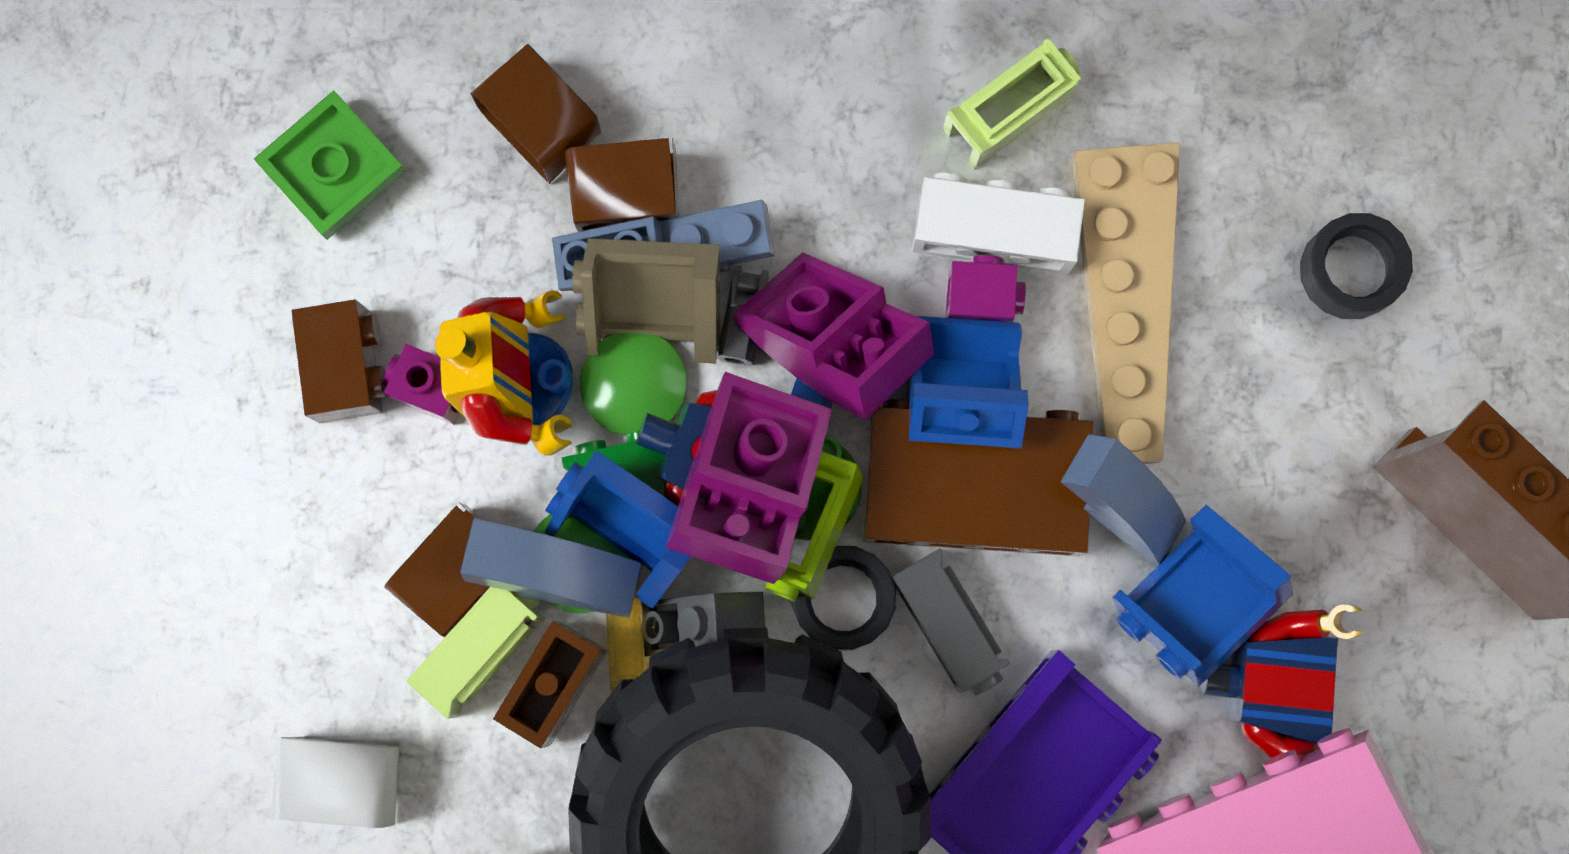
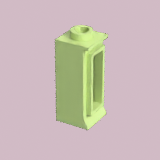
M1047 38L1042 45L961 105L948 111L943 130L949 137L957 131L960 132L972 147L969 162L976 169L1070 99L1081 81V77L1078 75L1079 67L1073 56L1066 49H1057L1052 41ZM1040 67L1053 83L990 129L978 112Z
M490 587L406 682L446 719L459 717L462 704L471 702L533 632L535 628L530 623L532 621L543 622L545 620V617L535 609L541 601L521 597L519 592Z

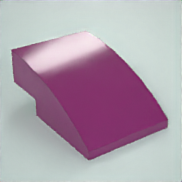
M803 252L772 278L764 288H761L732 313L734 322L777 363L817 393L864 420L871 416L911 375L934 355L928 321L887 304L884 287Z
M725 372L705 423L665 548L775 584L787 569L799 519L807 509L832 409Z

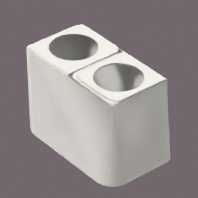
M309 737L280 738L269 813L270 819L366 828H385L395 825L400 745L332 739L316 740L320 738Z

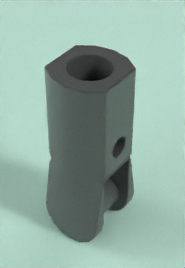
M735 265L717 359L743 366L753 364L756 343L734 322L732 313L742 306L736 304L738 293L754 295L761 288H764L768 283L769 271L762 270L761 275L742 272V266Z

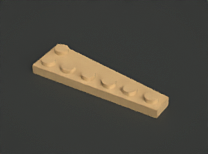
M1179 142L1074 151L1072 155L1076 198L1085 199L1080 239L1102 437L1119 440L1144 464L1163 461L1180 154Z

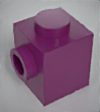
M991 255L975 256L972 258V262L952 261L948 271L945 318L1013 322L1015 314H1023L1026 298V283L1017 282L1018 265L1004 264L1003 258Z
M405 343L401 355L395 354L388 363L383 379L384 384L387 385L384 394L398 403L455 425L460 412L444 398L442 393L440 357Z

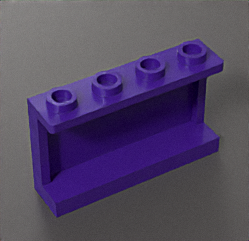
M1051 650L930 792L931 838L949 854H1081L1088 843V840L1083 835L1097 819L1104 823L1116 812L1124 799L1119 792L1132 776L1140 780L1151 770L1159 758V754L1154 750L1161 743L1162 739L1154 732L1146 730L1074 668L1076 664L1060 650Z

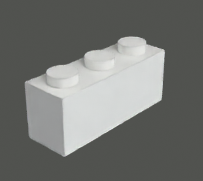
M937 173L934 175V178H923L912 252L971 261L973 257L980 255L998 256L1003 258L1004 264L1018 265L1020 268L1069 274L1077 263L1085 199L1072 198L1071 192L1060 188H1042L1039 190V193L1018 190L1017 184L1003 180L988 181L986 185L965 183L966 179L963 176L953 173Z

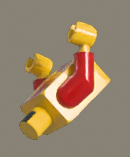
M550 290L527 302H524L521 297L480 298L463 307L456 319L443 321L439 326V334L435 340V350L440 356L442 393L444 398L467 419L471 428L478 436L520 445H527L529 441H533L535 448L545 456H552L572 444L571 441L562 440L556 435L572 426L570 419L564 415H555L541 425H533L528 329L526 325L522 324L524 319H527L529 324L540 329L562 321L565 318L564 315L554 316L549 313L546 307L547 303L562 298L558 291Z

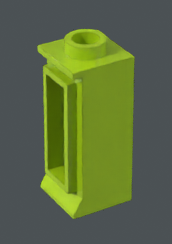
M823 451L820 454L815 478L834 486L802 563L797 565L788 562L786 571L776 583L771 584L767 582L764 588L790 601H796L798 594L812 599L815 598L864 479L856 463Z

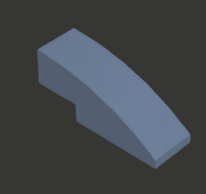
M1088 434L1063 476L1061 483L1086 502L1084 510L1152 565L1158 566L1166 558L1186 523L1181 508L1155 474L1119 440Z
M473 518L460 574L465 582L519 592L521 597L630 618L641 563L572 541Z

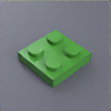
M334 90L254 158L255 162L326 240L332 237L407 172L402 164Z

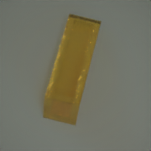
M639 580L637 581L635 594L639 590ZM635 595L630 618L606 614L610 693L613 692L622 679L635 680L644 672L640 600Z

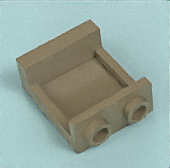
M588 238L584 259L574 261L572 277L573 292L582 294L583 303H578L576 333L577 335H585L587 355L598 356L601 339L619 333H640L660 336L664 340L694 341L695 363L716 364L720 335V245Z

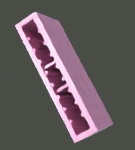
M1345 728L1323 737L1317 742L1320 749L1298 757L1295 750L1279 754L1263 763L1266 771L1245 779L1242 772L1227 775L1210 785L1211 793L1192 800L1189 793L1175 796L1158 806L1159 814L1144 820L1140 819L1138 813L1123 817L1107 827L1109 834L1097 848L1099 854H1432L1369 729L1353 735L1350 728Z

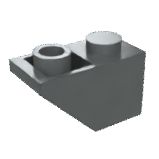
M763 592L709 593L661 599L653 609L641 602V629L645 657L652 656L688 637L694 641L695 646L723 640L724 629L765 628Z

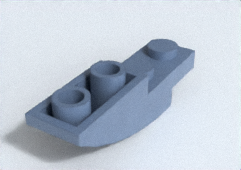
M763 200L662 221L652 216L552 238L558 289L561 291H573L574 261L584 259L588 238L720 245V272L729 271V265L775 256L768 207Z

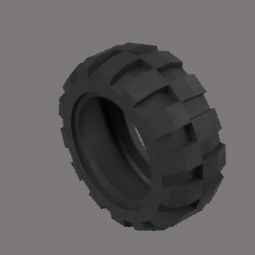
M767 627L724 629L723 640L695 646L694 641L688 637L650 656L649 668L635 680L622 679L596 712L594 727L587 742L581 744L568 807L569 844L572 854H670L656 836L645 808L647 794L660 772L682 750L704 737L740 727H765L795 734L818 746L841 767L852 784L851 800L844 823L836 838L822 854H919V851L931 839V796L924 780L921 767L922 760L913 736L908 732L895 701L870 672L858 673L844 662L842 651L803 634L797 637L794 643L771 639L768 637Z

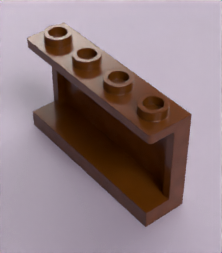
M886 400L883 403V407H879L871 415L867 507L863 542L1078 557L1088 553L1089 513L1083 509L1086 502L1062 484L1061 480L1088 434L1093 435V421L1078 420L1079 413L1070 410L1046 411L1045 418L1027 417L1021 448L909 441V400Z

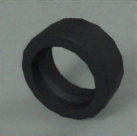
M1348 213L1331 220L1306 244L1300 260L1301 282L1309 299L1323 312L1340 319H1363L1387 308L1407 289L1413 273L1412 251L1404 234L1389 220L1371 213ZM1347 236H1356L1370 242L1379 251L1385 263L1386 276L1383 284L1376 292L1365 297H1353L1343 293L1332 283L1326 271L1325 258L1329 248L1337 240Z
M836 546L826 570L837 566H851L864 572L872 581L876 591V606L871 618L861 627L850 631H839L824 625L815 615L811 604L812 598L798 594L796 601H792V607L799 626L810 638L837 650H854L872 643L888 628L896 610V587L889 569L874 554L857 546Z

